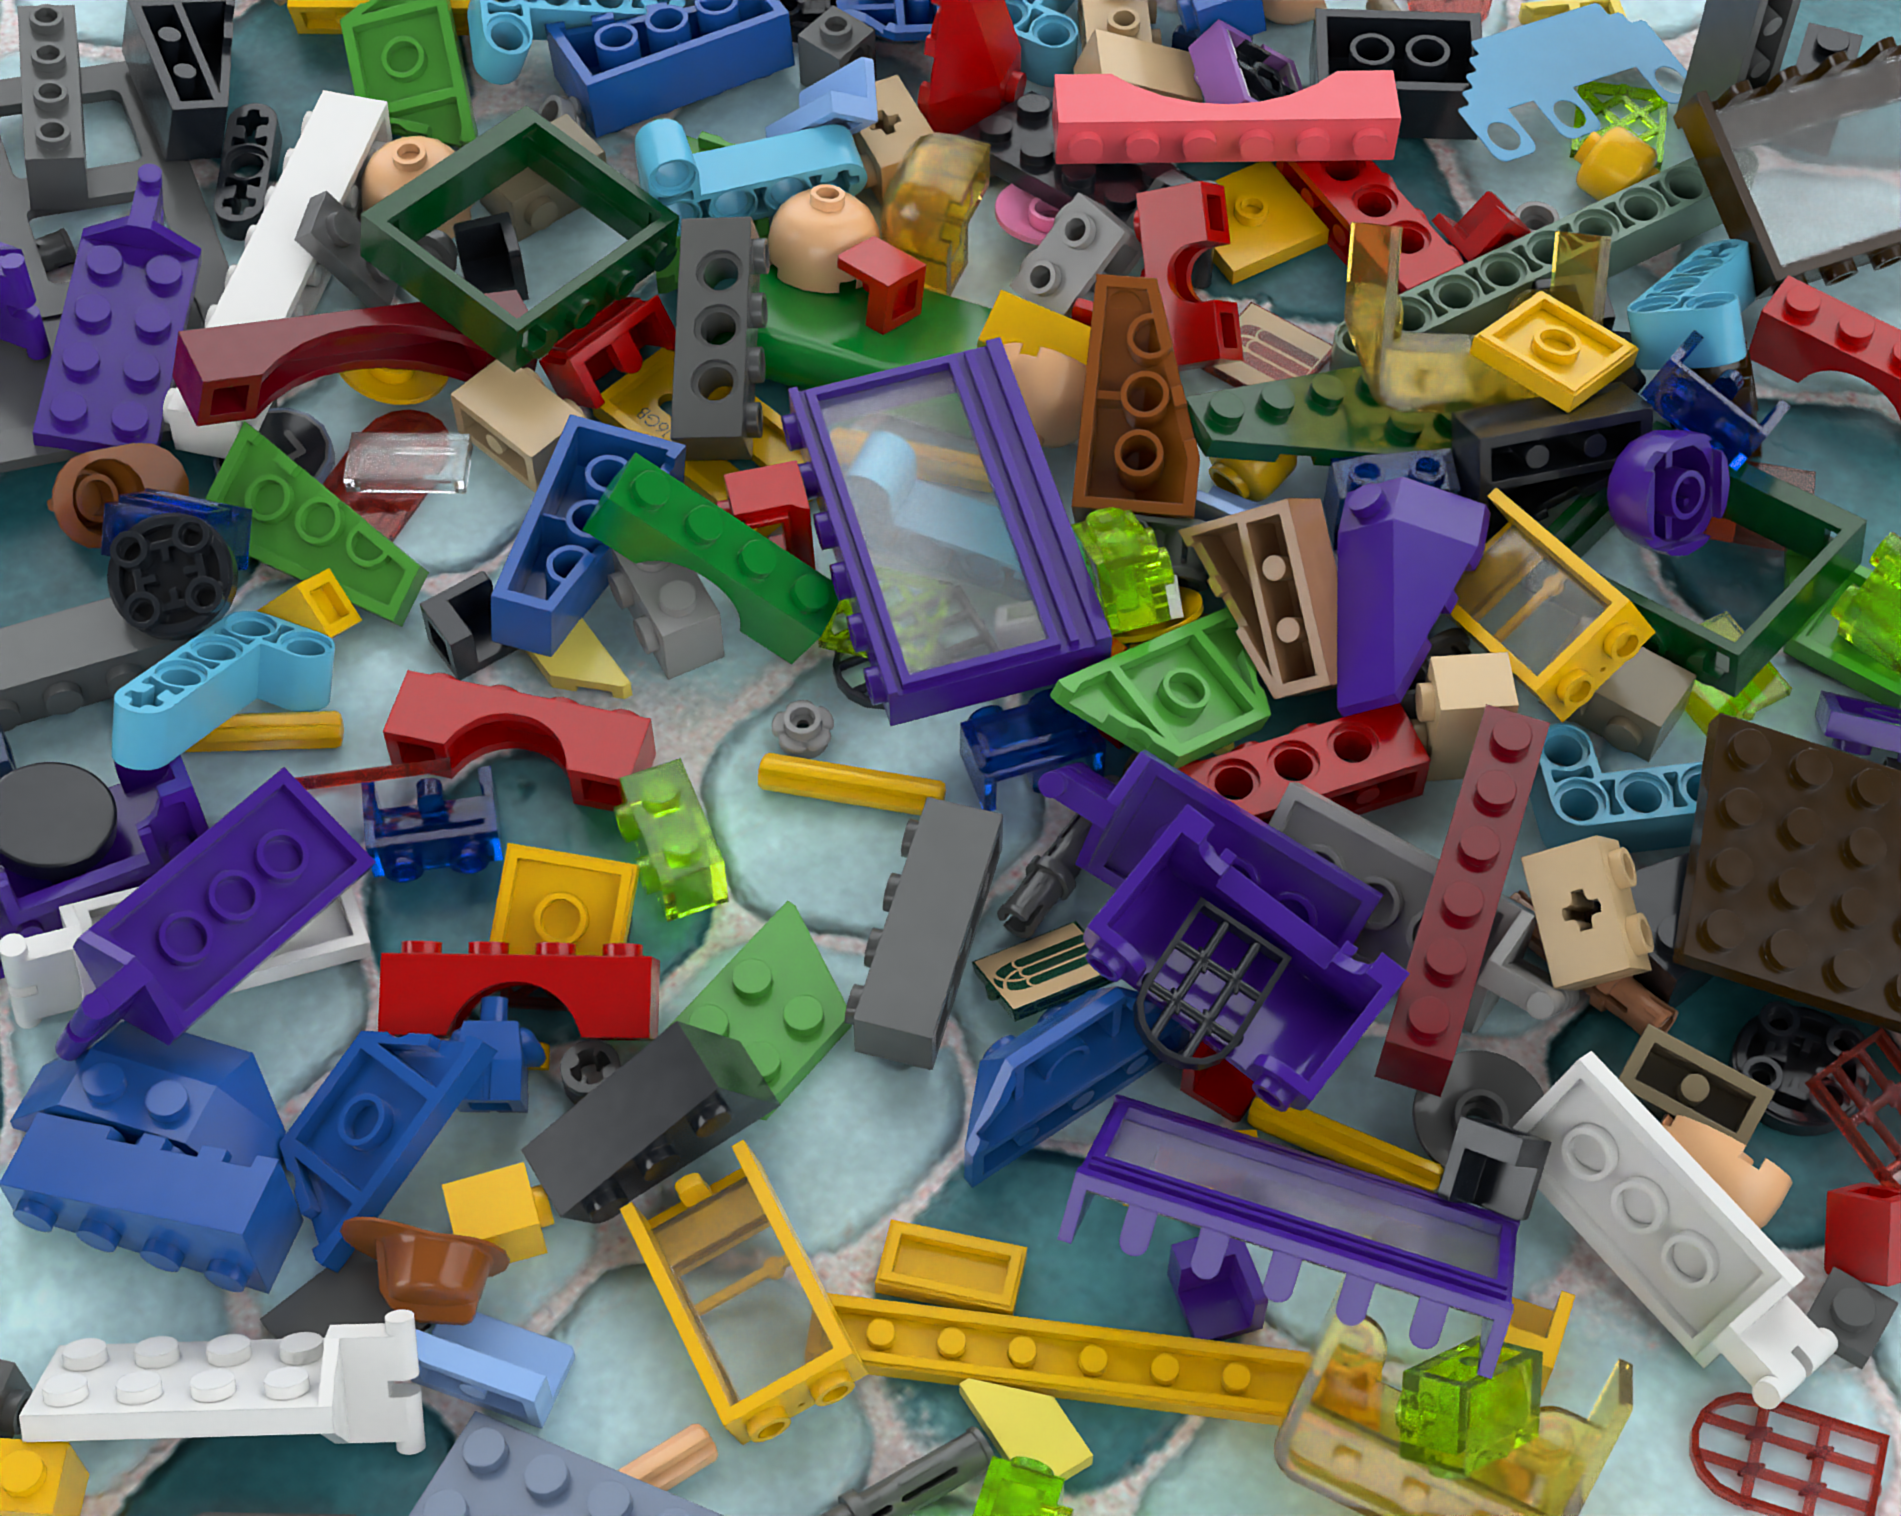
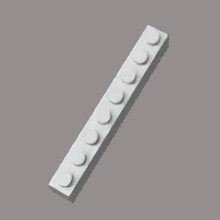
M323 90L313 112L307 111L303 118L301 136L295 148H289L285 154L283 173L277 185L270 186L267 190L264 200V211L257 225L252 224L249 227L245 238L244 252L238 264H232L229 267L225 279V290L218 304H213L208 309L205 328L314 314L332 274L294 240L310 197L324 191H328L358 219L363 209L361 201V176L373 153L384 144L393 141L387 101ZM178 387L170 388L166 394L163 405V418L166 423L170 424L176 450L226 459L244 421L259 431L272 402L255 419L197 427Z

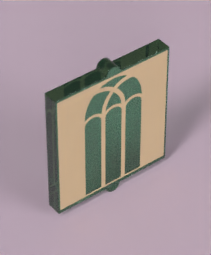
M1077 921L972 962L974 973L985 985L988 1000H997L1015 1022L1079 997L1089 990L1099 989L1114 982L1099 974L1086 960L1085 955L1089 950L1083 941L1085 930Z

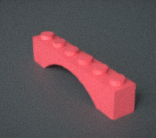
M1393 70L1336 71L1319 83L1293 94L1261 102L1238 104L1196 103L1166 97L1136 87L1113 74H1055L1052 108L1056 164L1394 160L1401 123Z

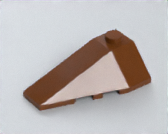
M1096 274L1071 506L1075 526L1099 528L1107 517L1125 512L1163 518L1194 519L1200 455L1190 421L1187 401L1178 371L1157 278Z

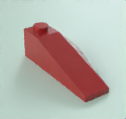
M931 0V3L939 6V9L935 15L931 33L925 40L924 55L934 57L931 71V83L923 81L920 84L917 103L919 110L939 142L957 137L958 133L1019 99L1024 94L1027 75L1021 72V46L1005 0Z

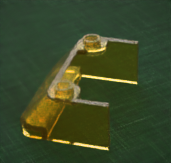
M1351 222L1344 320L1370 392L1377 403L1385 408L1400 412L1453 413L1539 397L1536 393L1469 354L1474 336L1477 334L1402 332L1404 310L1397 291L1403 227ZM1555 231L1550 290L1529 289L1519 293L1510 302L1506 314L1539 291H1543L1603 326L1611 236Z
M1345 1273L1317 1331L1278 1427L1274 1442V1456L1280 1470L1292 1481L1365 1516H1578L1633 1411V1364L1623 1359H1618L1588 1419L1557 1406L1538 1407L1528 1412L1520 1420L1510 1441L1507 1442L1377 1380L1387 1357V1338L1378 1322L1368 1315L1365 1316V1319L1360 1324L1355 1326L1345 1325L1337 1318L1336 1306L1346 1276Z

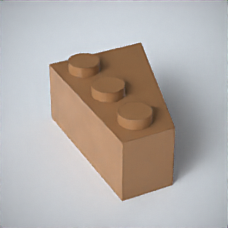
M1287 498L1178 530L1186 546L1195 549L1211 577L1206 581L1214 595L1223 598L1239 626V629L1235 632L1274 699L1307 696L1337 688V568L1320 498Z

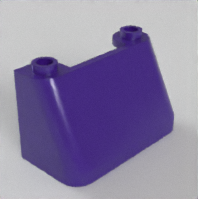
M181 755L167 765L153 770H133L125 768L114 761V767L120 784L109 787V790L114 797L117 807L116 838L107 855L99 863L87 870L86 874L54 885L49 880L33 879L18 875L0 865V940L4 936L13 933L27 938L63 929L59 911L60 906L141 886L209 829ZM0 957V979L5 978Z
M1187 804L1086 927L1083 935V941L1089 950L1085 955L1086 960L1105 978L1113 982H1118L1122 979L1139 991L1142 986L1143 976L1152 971L1200 897L1291 956L1292 959L1244 1033L1242 1044L1235 1047L1225 1060L1254 1081L1252 1084L1253 1091L1272 1108L1281 1112H1285L1289 1107L1305 1110L1410 973L1383 952L1371 964L1352 959L1358 950L1356 946L1347 940L1340 949L1232 867L1237 855L1225 848L1218 857L1215 849L1207 842V835L1215 824ZM1198 912L1181 940L1196 950L1199 946L1204 948L1219 924ZM1227 931L1210 959L1227 971L1231 967L1235 969L1250 945ZM1174 949L1154 981L1169 991L1173 987L1177 989L1194 961L1177 949ZM1259 952L1241 980L1261 993L1279 964ZM1208 970L1205 974L1201 972L1183 1000L1200 1012H1203V1009L1209 1010L1226 982ZM1148 990L1146 998L1163 1011L1167 1002ZM1238 992L1237 995L1232 994L1215 1022L1235 1035L1255 1002L1241 992ZM1182 1012L1178 1016L1173 1014L1171 1017L1192 1034H1194L1199 1026L1197 1022ZM1213 1033L1210 1037L1206 1035L1202 1040L1216 1053H1220L1228 1045L1227 1042Z

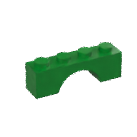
M636 452L609 483L583 528L585 532L635 564L646 561L669 562L688 568L707 578L719 587L734 604L740 618V632L790 664H793L822 636L839 603L832 580Z

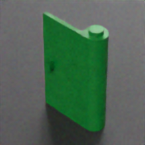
M771 264L768 274H760L759 292H765L768 321L766 328H758L757 347H763L765 379L797 387L800 390H807L976 349L979 336L992 308L924 289L921 314L882 335L866 326L869 292L865 291L863 287L856 289V280L841 282L839 293L826 294L804 291L785 284L778 279V267ZM721 333L712 340L711 344H725L732 339L735 333ZM958 394L879 413L975 443Z

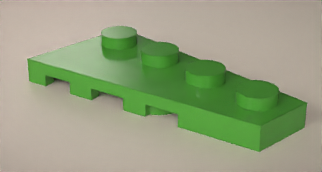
M245 421L196 516L220 533L232 550L297 580L304 581L330 568L354 606L400 627L403 626L429 574L419 563Z

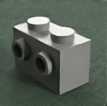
M1079 192L1072 202L1066 204L1057 213L1054 219V226L1038 248L1031 251L1024 258L1018 275L1010 284V287L1023 299L1071 319L1072 307L1077 298L1094 302L1096 274L1128 276L1143 256L1142 244L1138 241L1135 231L1104 205Z
M612 549L615 572L608 575L612 594L621 609L628 608L634 619L633 626L646 654L653 652L668 680L725 657L720 612L696 572L683 566L663 561H646L635 564Z

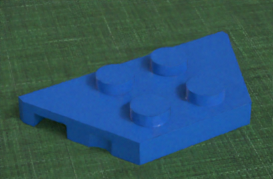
M360 1031L279 1143L286 1168L292 1172L295 1178L294 1194L300 1213L311 1219L319 1245L314 1247L312 1251L318 1263L336 1273L341 1270L355 1250L353 1246L344 1240L340 1233L344 1220L353 1217H379L498 1052L495 1048L477 1036H466L465 1041L440 1040L432 1034L408 1033L403 1037H395L388 1032Z

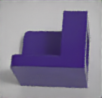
M1230 1236L1220 1272L1212 1279H1201L1192 1271L1191 1260L1198 1237L1171 1245L1167 1275L1192 1338L1224 1341L1263 1329L1268 1298L1264 1294L1262 1282L1244 1240Z

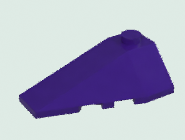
M1405 477L1395 478L1378 484L1369 483L1354 491L1347 492L1338 530L1337 709L1343 717L1401 703L1432 647L1427 636L1440 614H1451L1459 599L1454 591L1456 584L1464 571H1475L1483 557L1491 515L1486 504Z

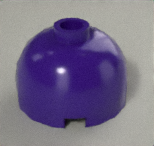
M1654 430L1640 436L1625 447L1617 457L1610 473L1607 499L1609 513L1617 528L1626 538L1652 552L1669 556H1686L1705 545L1711 535L1702 533L1707 528L1711 517L1722 518L1727 506L1730 486L1727 458L1722 450L1712 448L1708 441L1712 440V438L1706 434L1688 430Z

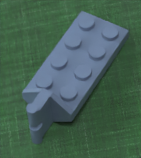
M477 1411L474 1412L409 1516H724Z

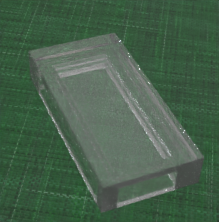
M351 432L343 478L347 492L466 494L473 451L470 434Z

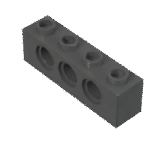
M41 4L38 6H17L24 157L31 210L89 208L81 67L75 5Z
M751 216L681 219L670 439L673 442L686 445L685 461L752 460L753 438H761L763 434V411L761 403L755 402V384L764 383L765 354L763 347H757L758 328H766L768 321L765 292H759L760 274L769 273L770 250L767 238H759ZM724 279H737L728 289L714 290V287ZM721 333H735L732 339L725 344H711L712 340ZM724 386L732 387L731 392L725 398L720 400L708 399L715 389Z

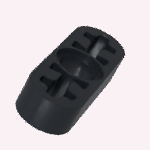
M251 103L235 109L227 121L214 198V210L221 232L233 240L245 241L249 227L252 224L257 225L264 211V200L267 190L270 186H275L282 134L275 111L264 104ZM254 130H256V144L249 143L248 137L252 136ZM256 165L262 167V170L252 177L243 178L234 175L238 169L244 166ZM240 199H247L249 207H246L243 214H240L242 205Z

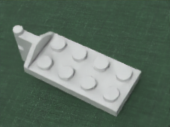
M138 887L60 906L59 911L63 929L27 938L15 933L1 938V962L8 984L15 1022L19 1027L24 1029L34 1028L40 1024L44 1017L75 1010L86 995L97 989L73 949V945L80 935ZM350 887L230 993L370 957V940L352 888Z
M1592 1051L1579 1058L1513 1127L1514 1129L1552 1142L1538 1189L1703 1369L1722 1354L1753 1387L1752 1397L1756 1404L1764 1409H1774L1837 1350L1838 1340L1835 1334L1829 1329L1818 1328L1787 1296L1805 1276Z
M404 1309L391 1311L385 1315V1323L330 1325L325 1338L313 1332H298L282 1339L250 1340L245 1335L227 1334L216 1337L211 1341L178 1342L173 1337L156 1336L142 1340L139 1343L106 1344L100 1339L85 1338L73 1341L67 1345H59L19 1415L22 1442L321 1434L335 1444L396 1442V1448L399 1453L405 1455L416 1454L423 1451L426 1447L421 1387L412 1383L394 1384V1381H407L419 1375L414 1313Z

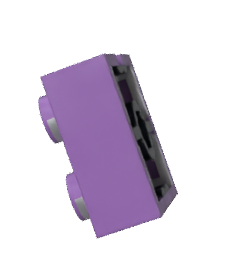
M1220 19L1188 47L1195 68L1194 79L1202 90L1206 103L1238 104L1261 102L1303 90L1293 60L1264 44L1259 47L1252 43L1250 36Z

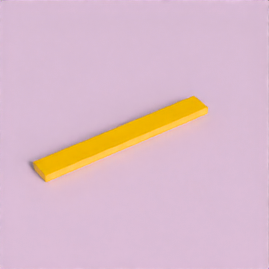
M827 1293L869 1375L957 1386L970 1378L1061 1399L1376 1438L1378 1433L1383 1361ZM814 1309L805 1363L833 1349Z

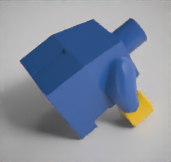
M500 996L482 997L480 1021H463L462 1027L456 1029L448 1040L465 1041L466 1036H477L498 1051L457 1107L459 1112L490 1113V1111H497L498 1113H528L529 1070L549 1071V1044L539 1042L534 1033L527 1028L521 1027L518 1021H507L508 998Z

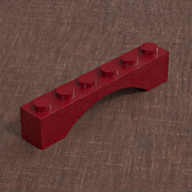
M517 290L485 293L487 297L517 319L528 312ZM412 302L178 331L172 377L198 427L255 419L271 402L294 387L326 375L349 370L392 368L418 370L467 382L495 361L496 358L422 302ZM532 359L521 368L528 367L535 372L538 359Z
M1486 704L1407 965L1406 971L1410 974L1401 985L1374 1077L1438 1097L1442 1095L1455 1057L1550 726L1549 722Z

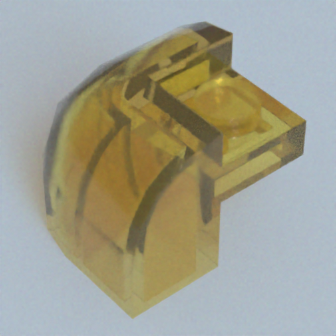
M939 132L920 136L908 147L887 184L879 214L880 239L927 265L924 289L951 296L968 264V224L989 187L990 144L959 135Z

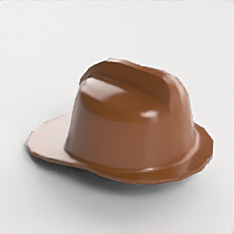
M130 443L88 451L71 458L58 472L52 489V498L47 500L48 509L54 512L59 527L73 542L86 548H109L113 539L119 533L129 530L135 524L148 517L164 513L184 514L189 502V480L183 465L170 451L152 443Z
M353 1217L344 1220L340 1228V1233L346 1242L356 1250L377 1260L380 1294L387 1305L394 1311L402 1309L412 1311L415 1321L419 1323L462 1326L471 1323L476 1316L478 1303L481 1299L487 1277H493L504 1272L510 1263V1258L505 1250L494 1243L475 1237L436 1233L376 1217Z

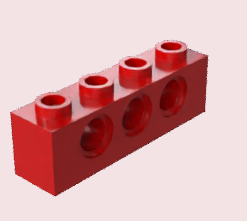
M1372 160L1276 162L1278 171L1329 229L1327 245L1379 304L1465 264L1458 250L1442 239L1429 224L1424 212L1419 208H1414L1397 189L1393 178L1388 173L1382 172Z
M1401 703L1345 716L1319 725L1316 723L1304 724L1295 728L1287 735L1261 743L1257 741L1245 742L1228 753L1203 761L1195 760L1178 768V770L1222 797L1233 795L1241 798L1239 800H1227L1269 824L1290 782H1298L1351 812L1361 815L1423 795L1431 759ZM1342 759H1351L1358 763H1350ZM1283 777H1293L1300 781H1289Z

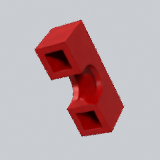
M1196 181L1136 193L1138 210L1134 214L1133 224L1136 237L1142 244L1144 268L1141 271L1140 277L1157 278L1178 371L1244 361L1237 302L1215 299L1202 301L1196 295L1191 282L1194 263L1204 251L1231 244L1224 186Z

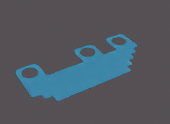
M1593 3L1471 41L1478 55L1469 58V61L1476 71L1466 75V79L1472 85V89L1463 91L1462 95L1469 104L1459 108L1458 112L1495 158L1507 162L1532 154L1536 148L1532 138L1508 109L1534 101L1562 136L1576 139L1593 131H1598L1601 124L1597 116L1573 87L1636 67L1664 101L1670 104H1678L1681 93L1676 94L1664 89L1657 82L1655 72L1661 67L1671 68L1678 72L1685 80L1687 70L1646 21L1630 22L1623 14L1617 12L1610 15L1600 4ZM1558 101H1568L1578 106L1585 115L1586 122L1584 126L1572 128L1563 124L1554 113V104ZM1492 123H1503L1510 126L1518 134L1520 146L1515 150H1505L1498 147L1488 136V126Z

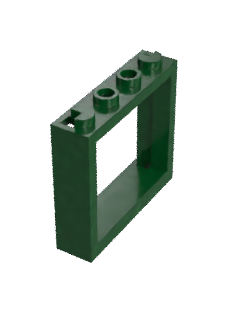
M526 105L361 213L360 256L510 370L516 372L532 359L544 357L557 341L575 328L582 329L587 326L596 313L611 302L627 297L635 285L654 271L660 272L669 266L677 253L675 246L679 215ZM529 167L628 241L517 319L416 242Z
M1657 420L1653 423V431L1676 430ZM1724 453L1728 462L1730 486L1727 506L1722 517L1812 560L1736 642L1705 628L1602 574L1600 575L1626 596L1655 630L1656 633L1642 647L1697 675L1696 680L1707 686H1713L1735 698L1861 564L1867 520ZM1608 486L1584 499L1579 496L1546 528L1547 531L1579 558H1582L1615 525L1609 513ZM1831 531L1837 534L1835 538L1830 536ZM1545 559L1527 576V590L1538 595L1544 589L1545 582L1551 577H1556L1560 571ZM1571 580L1565 583V591L1562 595L1555 598L1551 597L1546 601L1582 619L1587 617L1593 621L1605 611Z

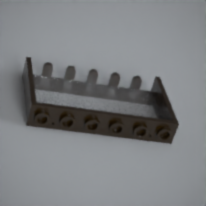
M1893 36L1876 42L1861 57L1849 60L1846 51L1837 52L1826 58L1816 69L1809 73L1801 75L1797 65L1790 66L1777 73L1765 86L1752 89L1749 80L1738 82L1729 87L1716 101L1711 102L1706 90L1698 92L1673 116L1677 128H1683L1729 239L1749 242L1756 300L1774 295L1788 275L1806 284L1823 279L1825 286H1831L1857 274L1858 267L1871 263L1873 270L1876 271L1901 261V45L1897 46Z

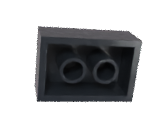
M1315 8L1309 54L1310 86L1319 83L1336 71L1393 70L1401 113L1398 138L1477 140L1478 136L1459 114L1458 109L1469 104L1462 95V92L1472 89V85L1466 79V75L1476 71L1469 58L1478 55L1471 41L1482 38L1481 13Z

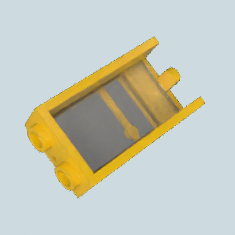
M1495 488L1488 495V498L1508 520V523L1485 544L1483 557L1475 571L1463 572L1454 588L1459 599L1451 614L1445 615L1459 628H1462L1486 653L1508 652L1513 677L1563 723L1576 709L1587 703L1594 692L1626 661L1633 658L1641 646L1656 632L1626 596L1498 488Z
M743 1139L731 1146L742 1168L710 1186L699 1173H690L681 1177L674 1185L681 1202L647 1220L632 1202L620 1208L723 1426L742 1445L751 1440L758 1443L778 1436L790 1426V1418L815 1404L817 1406H827L843 1399L854 1389L855 1381L869 1374L783 1209L761 1162Z

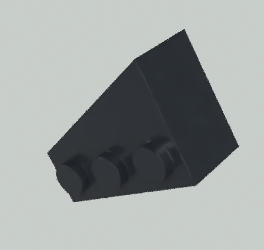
M127 0L122 54L166 161L221 158L229 101L235 0Z

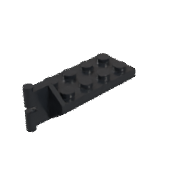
M1033 91L958 133L956 138V154L1005 181L1013 183L1014 186L1036 198H1040L1054 208L1061 210L1066 204L1072 202L1079 192L1104 205L1133 231H1135L1133 224L1134 214L1138 210L1136 193L1202 181L1175 167L1172 163L1056 164L1052 123L1053 102ZM1205 180V181H1204V182H1209V183H1213V184H1218V183H1216V182H1214V181H1210V180ZM1215 247L1204 251L1195 261L1191 273V282L1194 288L1205 289L1211 285Z

